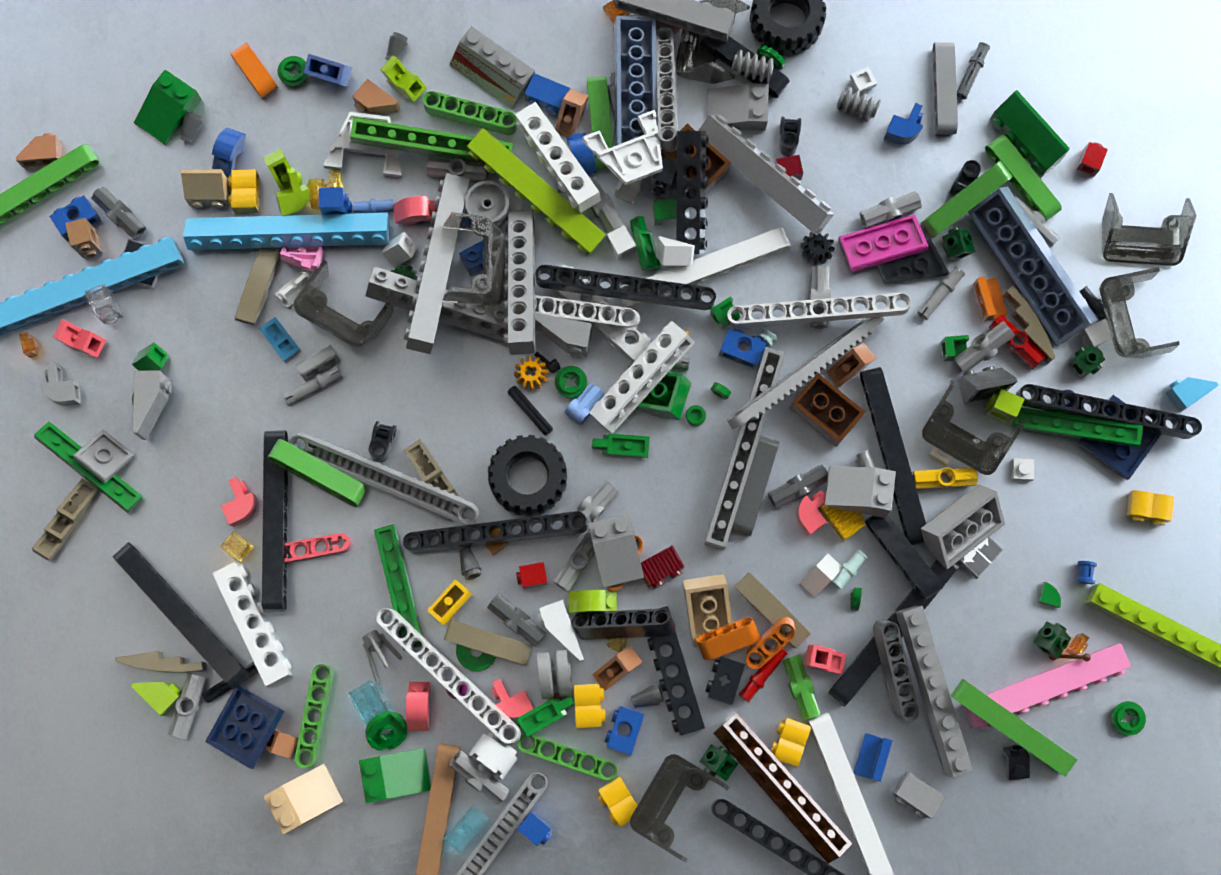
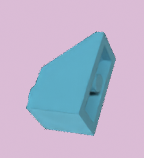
M1187 377L1183 381L1178 378L1169 385L1171 389L1166 394L1177 409L1182 412L1218 387L1219 384L1214 381Z

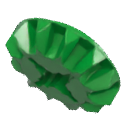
M765 45L758 48L757 54L760 58L765 56L766 62L772 58L774 68L777 70L783 69L785 61L777 51Z
M289 56L283 59L277 69L278 77L282 83L290 87L294 85L299 86V84L305 82L307 76H309L303 73L306 61L298 56ZM296 66V70L299 73H295L291 78V73L288 71H293Z
M576 366L563 367L555 376V387L559 394L567 398H576L587 387L586 374ZM576 377V387L570 385L565 388L567 385L566 378L573 379Z
M1131 701L1121 702L1114 707V711L1111 714L1112 725L1115 726L1117 732L1124 735L1138 734L1143 730L1146 723L1144 710L1137 703ZM1126 712L1128 715H1136V717L1130 720V725L1128 722H1121L1126 717Z

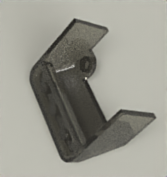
M741 0L699 1L701 3L708 2L714 7L727 8L734 12L735 15L750 9V6ZM682 29L676 57V75L681 78L710 84L735 79L733 73L715 64L716 57L702 48L700 42L704 35Z
M1109 193L1102 218V254L1104 259L1109 262L1175 266L1181 263L1184 259L1197 217L1190 198L1185 199L1181 215L1167 216L1163 220L1161 228L1122 225L1123 217L1119 212L1113 193Z
M451 212L444 223V228L473 231L476 235L483 237V274L474 276L471 281V289L451 287L445 294L443 302L498 306L505 298V234L485 216Z
M323 260L294 300L295 312L353 347H361L376 339L393 315L394 306L386 302L374 321H364L360 325L328 307L326 294L319 290L329 276L328 263Z
M1159 267L1108 277L1100 284L1099 291L1116 353L1121 357L1141 359L1172 352L1180 345V342L1176 341L1150 347L1145 339L1135 338L1126 301L1134 296L1135 288L1133 283L1152 280L1160 272Z
M950 380L923 427V439L979 473L991 475L997 470L1024 427L1023 421L1018 420L1009 436L1001 432H994L984 442L950 422L954 415L952 404L946 401L954 387V381Z
M669 755L663 761L630 818V826L641 836L686 862L688 858L670 848L675 834L673 829L665 824L666 819L686 786L694 791H699L706 786L709 780L727 791L729 786L679 755Z

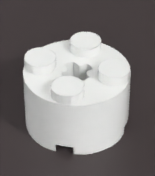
M493 733L483 734L468 756L472 758L474 755L477 764L480 763L493 773V776L498 773L500 775L498 779L503 780L517 761L515 756L517 751L509 745L504 747L498 743L500 739Z

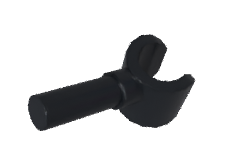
M539 352L534 354V356L539 357L542 362L546 363V367L551 373L561 369L559 362L555 358L549 362Z

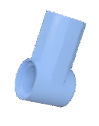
M590 383L578 399L575 398L569 404L564 413L579 425H582L590 416L589 412L595 403L601 400L604 393L596 385Z

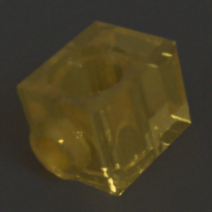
M234 530L220 545L225 552L240 563L254 547Z

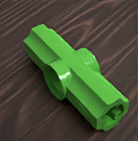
M801 655L784 659L783 665L789 678V688L793 699L797 702L802 720L820 716V710L814 697V687L809 675L806 673Z

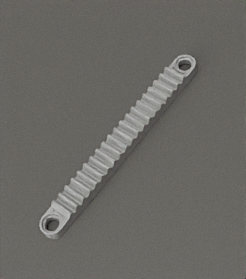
M864 318L731 415L727 419L730 427L735 429L748 420L758 419L759 415L765 414V410H770L771 406L777 405V401L784 400V397L789 396L790 392L796 391V388L801 387L802 383H806L808 379L813 378L814 374H819L820 370L826 369L827 365H831L832 361L838 360V357L843 356L844 352L850 351V348L855 347L857 343H861L862 339L868 338V335L874 333L873 328L884 321L885 318Z
M299 433L290 440V444L299 448L297 440L302 439L305 442V448L301 450L358 481L456 522L471 525L479 518V508L475 504L462 499L461 496L447 493L446 490H440L439 487H433L432 484H426L425 481H419L417 478H411L408 474L404 475L401 471L397 472L386 465H380L379 462H373L372 459H366L365 456H358L357 453H351L350 450H344L343 447H337L336 444H330L329 441H322L321 438H315L305 433ZM467 508L472 511V519H467L464 516V509Z
M532 773L526 779L456 875H483L546 790L548 779L543 773ZM536 776L541 777L544 781L541 789L532 787L531 781Z

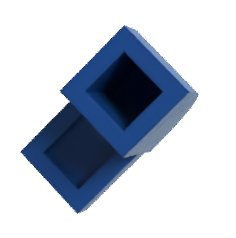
M915 103L908 120L893 115L884 139L901 145L913 142L923 128V125L920 124L924 114L920 112L923 105Z
M226 128L218 135L211 153L214 156L212 169H222L225 176H232L236 156L243 152L245 133Z
M576 133L566 137L571 153L586 174L597 173L593 152L582 141L586 133Z

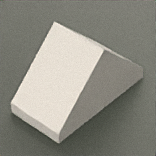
M659 236L656 257L662 265L691 266L693 265L695 245Z
M827 554L799 584L815 598L843 567Z

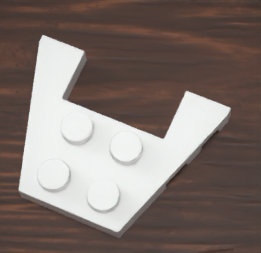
M655 110L638 116L637 120L644 135L608 148L600 130L586 135L582 139L583 143L625 186L662 172L663 166Z
M349 112L335 143L330 149L327 159L324 161L323 167L342 170L344 151L385 156L383 175L401 178L402 172L397 150L352 143L350 138L353 117L391 123L390 117Z

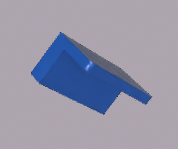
M866 733L857 758L854 774L881 782L893 740Z

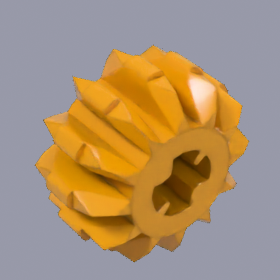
M528 356V362L521 358L522 365H515L518 371L514 372V377H519L516 383H523L522 389L524 390L528 385H530L531 391H534V385L540 389L542 387L540 381L547 382V378L544 377L548 375V370L544 369L546 363H540L539 357L532 361V356ZM530 370L531 372H534L535 375L532 377L531 375H528L527 371Z

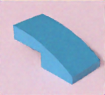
M276 317L259 328L283 361L300 350Z

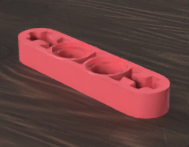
M337 533L285 543L287 548L290 547L292 556L290 558L287 554L285 562L288 564L345 553L350 549L351 541L346 534ZM340 538L346 541V543L343 544V548H340L338 545H333V550H331V546L328 540H331L333 544L338 543ZM318 542L326 543V549L323 552H316L315 546ZM300 545L304 546L306 549L303 556H296L295 548Z

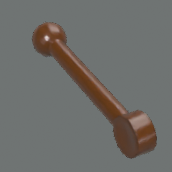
M1088 653L1083 655L1061 654L1059 658L1083 659L1088 662L1091 656ZM1049 655V658L1054 661L1057 659Z

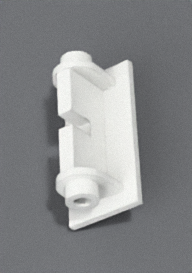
M303 269L279 289L275 295L288 309L318 282L308 270Z

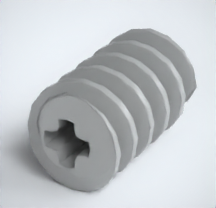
M739 50L735 54L730 74L735 69L737 76L744 71L745 78L752 73V80H755L759 75L760 82H763L766 77L769 84L774 67L773 59L770 58L766 63L765 56H762L758 61V54H755L750 59V52H747L743 57L742 50Z
M844 86L837 102V109L839 110L844 106L845 113L851 109L852 116L859 112L858 118L860 119L864 115H866L867 122L871 118L874 119L882 100L879 99L875 104L873 96L867 100V94L865 93L860 98V91L857 90L853 95L852 88L850 87L845 91Z

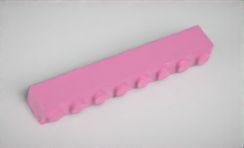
M1118 643L1091 653V659L1088 662L1083 659H1076L986 695L1011 713L1017 712L1020 715L1030 711L1029 707L1036 704L1037 707L1048 704V699L1056 697V700L1068 696L1067 692L1073 689L1076 692L1087 689L1088 683L1094 682L1096 685L1107 681L1106 676L1111 674L1114 677L1126 673L1125 669L1131 667L1122 644ZM963 706L971 728L978 727L979 730L991 726L988 722Z

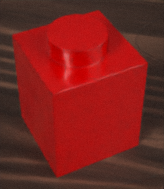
M1089 142L1082 152L1076 170L1095 177L1102 167L1108 149L1104 148L1100 143Z
M544 562L519 566L520 572H516L518 585L522 584L523 589L548 585Z

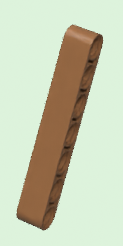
M439 743L415 875H439L457 774L449 766L452 757L461 750L460 746Z

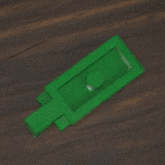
M637 216L630 220L639 263L642 270L656 271L661 266L656 257V247L652 232L646 228L644 216Z
M622 434L603 435V439L593 438L592 449H601L602 454L648 458L650 437Z
M571 696L562 701L558 697L552 698L518 717L516 722L525 738H528L567 715L565 710L573 706L574 702Z

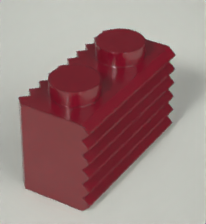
M673 545L641 562L644 575L643 581L648 589L653 587L655 590L665 584L663 580L671 577V579H675L683 574L681 570L685 566Z

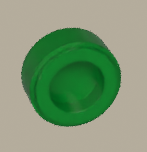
M714 382L710 388L716 396L726 400L731 395V391L720 383Z
M698 405L689 407L685 415L687 423L694 427L702 425L706 419L705 410Z

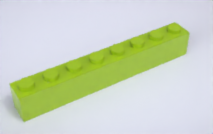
M484 128L468 144V154L475 161L480 159L485 164L483 167L490 174L495 172L500 177L499 181L505 187L511 186L516 190L514 194L520 200L524 201L526 199L530 202L531 205L529 207L537 214L541 212L545 215V221L553 228L555 226L562 230L560 234L568 241L570 239L577 243L575 247L583 254L586 252L590 254L606 236L602 230L576 208H573L565 198Z
M1101 583L1092 586L1084 604L1221 673V644Z

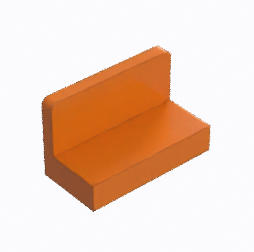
M985 276L977 278L973 286L983 320L996 319L1001 314L1005 317L1008 313L997 278L987 280Z

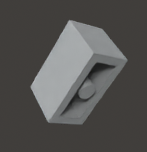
M910 772L905 773L893 792V795L897 797L896 801L904 807L910 805L915 809L913 813L924 820L926 817L932 819L946 798Z

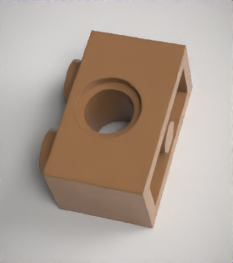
M86 218L65 223L70 245L82 258H93L97 254L102 253L97 230Z

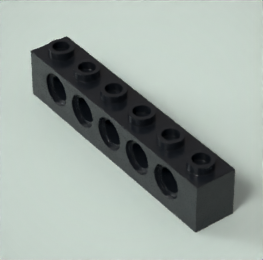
M677 131L676 241L695 245L694 254H704L708 247V240L705 238V230L708 227V219L705 217V209L708 208V198L705 197V189L708 188L706 168H708L709 160L708 156H706V148L709 145V137L706 135V131ZM692 146H695L697 149L695 157L690 155ZM692 167H695L697 170V175L694 178L690 176V169ZM692 187L697 191L695 198H692L689 194ZM692 207L697 212L696 217L694 219L691 218L689 215V211ZM691 228L696 230V237L694 239L689 236Z
M665 606V607H662V608H658V609H666V610L669 611V607H668V606ZM676 631L669 636L650 637L647 639L650 651L654 650L656 659H653L656 672L660 671L662 679H659L662 692L666 691L668 699L665 700L668 712H673L675 720L671 721L674 732H679V735L682 736L705 729ZM664 645L669 646L672 650L671 655L668 657L660 654V648ZM668 666H675L678 670L677 676L669 677L666 674V668ZM681 686L684 690L683 696L680 698L675 697L672 694L673 687ZM686 706L689 708L690 715L688 718H681L679 716L678 710L680 707Z

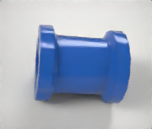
M1078 561L1079 577L1076 579V582L1080 584H1095L1094 567H1097V563Z

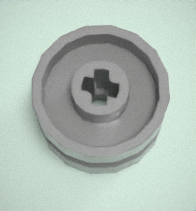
M481 181L474 184L468 190L465 197V207L470 223L483 231H494L505 224V220H508L510 203L506 190L500 184L493 181Z
M567 649L555 651V664H551V657L548 651L537 653L542 699L553 698L554 684H557L558 694L561 697L572 696L570 684L572 682L571 665L568 663Z

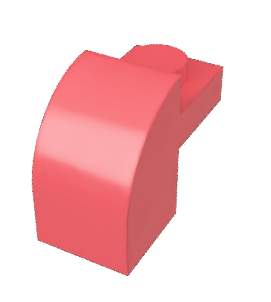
M413 196L393 204L395 223L412 226L419 221L431 222L433 211L437 212L438 209L434 207L435 201L428 200L427 196Z
M61 319L53 335V338L64 343L63 345L98 358L106 342L104 338L95 333L81 329Z
M237 477L228 480L236 499L221 505L227 522L232 527L248 521L254 515L257 508L256 495L252 492L246 494L248 488L245 482L240 481Z
M819 491L812 497L813 501L808 496H805L797 508V521L807 536L813 534L827 522L818 511L819 507L825 503L826 492Z
M808 645L804 667L843 675L847 654L833 651L831 648Z
M501 679L492 682L494 688L491 689L496 700H501L496 706L509 718H518L534 709L525 690L509 697Z
M409 682L406 695L407 731H429L430 682Z

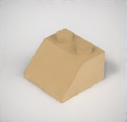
M181 169L184 198L189 206L193 208H203V206L223 208V206H229L228 195H230L228 179L222 169Z

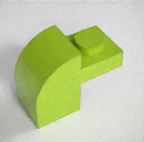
M392 56L380 69L387 78L386 82L410 101L415 102L427 88L420 78L408 71L395 56Z
M294 167L286 169L290 188L275 192L282 216L300 211L309 200V188L307 185L300 186V184H303L300 172L297 173Z
M605 590L568 592L569 613L617 611L616 592Z

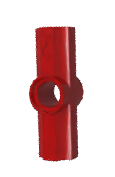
M1001 314L993 321L989 328L992 330L1004 321L1015 334L1013 338L1005 343L1008 351L1015 353L1033 370L1046 356L1028 340L1025 332L1018 330ZM1013 339H1019L1022 345L1014 344Z

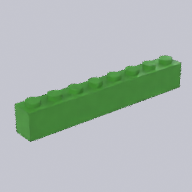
M353 117L350 134L352 143L450 159L459 158L463 161L484 164L480 159L475 161L468 154L467 146L474 139L473 136ZM499 141L512 152L513 143Z

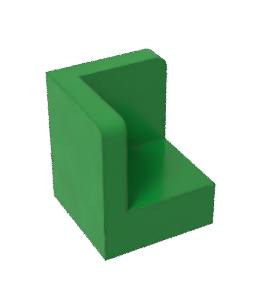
M677 199L653 200L654 226L662 225L663 220L676 219Z
M731 296L710 310V315L720 330L730 325L727 315L729 309L734 306ZM735 313L732 316L734 321L740 318L739 313Z
M969 335L944 337L941 341L943 361H953L954 358L965 351Z
M153 342L139 351L132 366L138 371H159L164 366L169 355Z

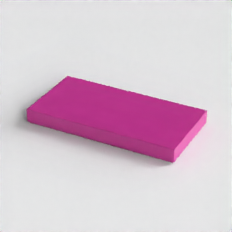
M915 214L838 237L851 273L928 250L927 241Z

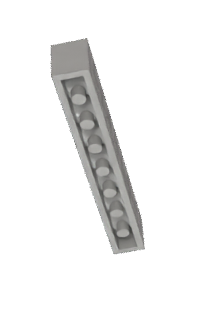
M532 210L508 211V220H505V230L508 232V235L505 236V247L508 248V251L505 252V263L508 264V268H505V280H508V284L504 286L505 296H508V300L504 301L505 313H508V317L504 318V324L508 334H504L505 347H509L510 355L535 353L534 216Z
M374 266L365 296L399 308L414 311L415 306L411 304L414 293L418 294L419 289L415 288L417 280ZM445 290L439 321L503 342L504 334H508L504 324V318L508 317L505 309Z

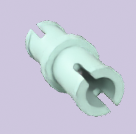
M857 550L847 564L844 563L842 565V570L831 582L842 590L851 577L857 575L856 571L868 557L860 550Z

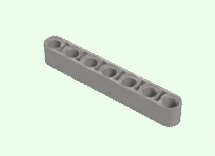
M662 27L656 32L658 135L661 148L665 152H673L677 149L678 131L676 45L673 31L668 27Z

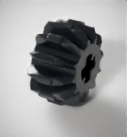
M810 232L809 236H804V243H801L800 248L804 249L801 253L802 256L808 255L807 262L813 259L814 265H817L819 260L824 264L826 259L832 258L831 253L834 252L835 247L831 245L834 243V240H827L828 233L822 236V232L817 235ZM819 245L821 248L816 250L814 247Z

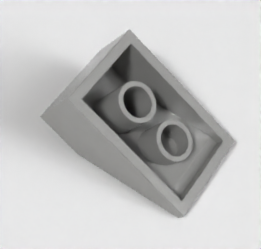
M747 83L708 89L707 117L719 114L727 120L726 124L731 128L766 130L768 123L769 84Z
M535 312V329L565 352L570 353V356L574 358L587 357L592 336L591 323Z
M134 371L133 433L142 440H147L168 401V393L172 391L171 381L161 371Z
M829 466L824 506L885 518L892 511L896 471L876 467Z
M629 514L588 524L603 588L644 578Z

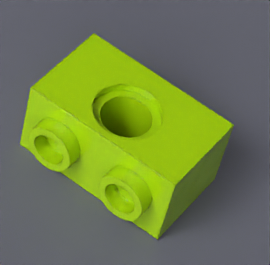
M1001 389L998 393H993L991 398H988L984 407L987 409L985 416L1008 425L1017 418L1024 398Z

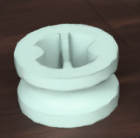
M765 327L762 329V333L757 335V337L764 340L763 342L767 343L766 346L771 347L773 345L772 342L777 340L776 335Z

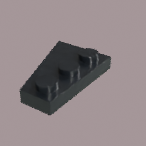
M931 238L926 240L928 244V250L876 265L885 283L945 276L949 274V271Z

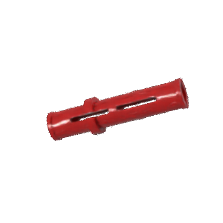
M782 648L766 664L759 668L754 676H750V681L738 695L749 703L756 692L765 686L764 683L788 653Z

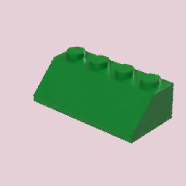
M1018 90L1014 91L994 111L990 118L993 126L1009 139L1023 158L1031 164V168L1042 177L1058 165L1070 150L1068 145Z

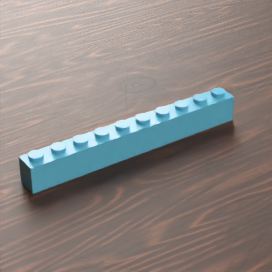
M388 213L186 219L183 237L187 250L389 244L390 224Z
M172 237L162 238L158 240V243L143 245L139 250L132 253L125 252L119 258L104 260L98 266L86 267L81 270L82 272L65 275L59 281H50L38 289L26 290L20 296L6 298L4 302L0 303V336L185 265L177 242Z

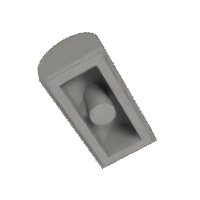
M329 345L295 366L303 379L308 381L318 373H322L339 363L340 359L333 347Z

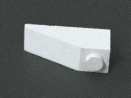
M563 600L539 608L540 614H537L540 625H545L546 630L580 662L584 661Z

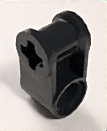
M781 116L779 150L784 156L789 157L796 153L801 131V118L797 120L785 119L784 116ZM786 142H790V143H792L794 146L789 147V146L785 145V143H786Z
M969 160L963 165L950 188V194H958L978 178L981 166L977 161ZM966 169H972L974 171V175H969L966 172Z
M380 421L375 422L368 449L374 461L381 463L388 459L397 432L396 425L388 426L380 424ZM376 448H384V452L381 455L374 454Z

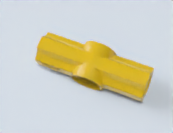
M943 468L940 470L913 471L916 489H947L948 487L977 486L978 476L976 468ZM946 474L949 477V483L942 482L940 475Z

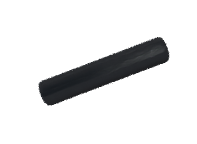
M514 385L507 391L508 395L545 436L553 431V427L517 386Z
M254 661L245 666V669L250 673L245 680L258 673ZM223 680L202 693V697L206 703H210L232 688Z

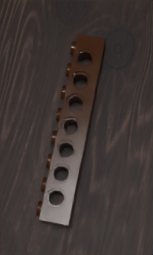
M737 713L713 732L828 864L838 859L852 845L851 841Z

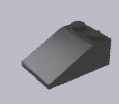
M994 366L982 369L983 372L975 373L974 370L967 371L958 380L964 404L991 398L993 393H998L1001 389L1008 391L1018 382L1015 376L1002 367L995 369Z

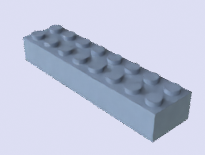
M616 16L614 24L615 146L644 135L637 120L639 115L655 110L657 125L656 18Z
M1009 187L998 188L968 211L1057 345L1068 341L1098 321Z

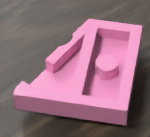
M324 246L282 247L280 258L281 261L318 273L324 253Z

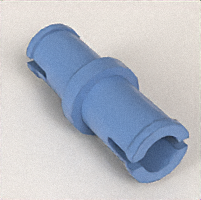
M370 199L371 201L353 202L354 214L394 212L393 199L377 201Z

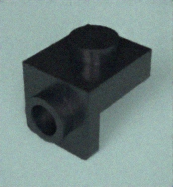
M1020 745L1004 747L1003 752L1006 756L1008 780L1030 778V755L1027 750Z

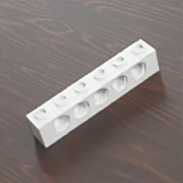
M534 102L516 113L517 122L515 125L520 133L524 132L527 136L525 139L528 145L537 150L536 155L541 163H546L549 175L558 180L557 185L562 193L566 192L569 196L567 199L570 205L582 213L600 202L601 198L598 189L537 103ZM534 127H539L537 130H531ZM544 142H550L547 145H542ZM554 157H560L557 160H553ZM564 172H571L568 175H563ZM577 186L582 187L579 190H573Z
M562 276L559 280L566 283L569 282L570 278ZM587 280L580 281L582 285L590 284ZM552 290L561 299L581 301L584 297H590L592 299L591 303L609 305L607 303L608 300L603 296ZM592 307L587 308L585 311L587 318H590L594 313ZM608 310L605 316L607 321L611 320L614 316L613 311ZM587 322L591 323L592 327L632 364L652 342L648 335L645 333L641 334L636 330L637 326L633 328L622 327L619 331H614L610 328L611 325ZM628 337H633L636 339V343L630 345L625 340Z
M671 321L663 328L657 338L648 345V348L635 359L629 369L622 373L620 379L607 390V393L601 400L595 403L589 413L613 434L691 348L695 341Z
M233 562L213 572L216 583L265 686L271 687L292 676L290 672L293 669L288 658L284 659L281 653L284 650L279 639L275 640L272 634L275 632L273 625L270 621H266L263 615L265 613L262 610V603L257 602L255 598L257 592L253 584H249L246 579L248 573L245 567ZM240 581V589L234 592L232 590L233 583ZM248 599L250 602L249 608L242 610V601ZM253 618H257L259 621L255 629H251L249 625ZM265 636L268 643L265 647L260 648L258 641L261 637ZM275 655L277 662L274 666L269 667L267 660L270 656Z

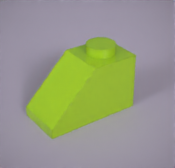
M279 149L263 157L279 189L285 190L290 188L286 169L291 167L282 150Z
M167 682L133 683L131 685L160 716H166L176 706V702L181 696V689L173 682L171 684Z

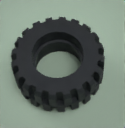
M753 0L750 12L751 31L755 33L757 42H763L762 46L765 45L772 48L777 53L778 51L783 52V55H789V52H793L794 55L799 54L801 49L806 51L810 48L811 44H815L819 35H821L826 19V3L823 0ZM778 4H793L802 10L806 20L796 27H784L773 20L770 10Z
M519 435L514 440L510 438L505 441V445H500L496 449V454L492 455L490 459L488 482L492 494L505 510L512 511L515 515L521 516L523 514L527 517L537 513L541 515L545 513V510H551L555 503L560 501L566 489L567 469L561 452H558L556 446L553 443H548L545 438H535V435H528V437ZM522 458H535L543 463L547 470V480L541 490L533 494H521L511 487L508 473L510 467L516 461Z

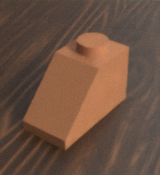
M368 78L352 96L355 102L354 106L362 113L365 111L368 114L375 115L393 113L400 110L398 101Z
M570 89L565 95L555 127L559 135L569 137L576 133L585 111L588 95Z
M51 133L36 136L17 155L16 161L23 168L47 166L62 157V142L56 135Z
M862 343L851 349L826 372L835 384L841 387L864 370L876 357L866 344Z
M630 645L616 654L592 675L600 686L604 688V691H606L643 662Z
M275 729L264 750L292 759L297 748L298 738Z

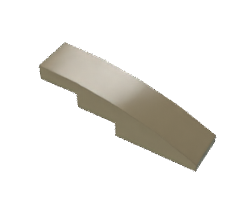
M260 248L235 315L236 321L255 325L269 295L268 289L275 276V268L280 259L281 249Z
M1012 286L1003 295V298L1015 309L1011 317L1024 329L1023 332L1027 334L1028 340L1046 356L1043 361L1048 365L1055 358L1049 338L1027 301Z
M421 439L403 450L426 484H432L433 487H439L440 490H446L447 493H454L455 496H459Z
M82 478L56 509L57 514L44 528L45 533L32 547L33 552L51 562L75 530L99 490Z
M748 572L734 586L771 625H774L782 617H789L795 622V636L789 642L794 648L797 649L811 634L751 573ZM782 626L780 630L786 633L791 631V628L789 626Z
M454 620L449 621L444 637L445 641L524 666L527 665L532 646Z
M159 651L115 657L116 662L158 672L191 673L207 671L205 662L185 664V658L180 656L163 659V652Z

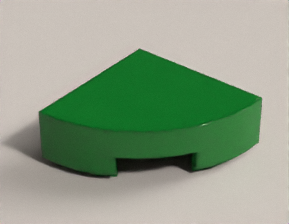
M1043 582L1039 603L1060 608L1061 598L1057 589L1053 585Z
M854 587L851 590V610H859L862 588Z

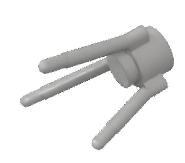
M373 630L364 635L362 639L365 642L363 647L366 650L376 685H379L380 681L371 651H376L385 668L389 666L380 650L383 646L382 642L399 660H402V656L386 640L383 633L379 635L377 630Z

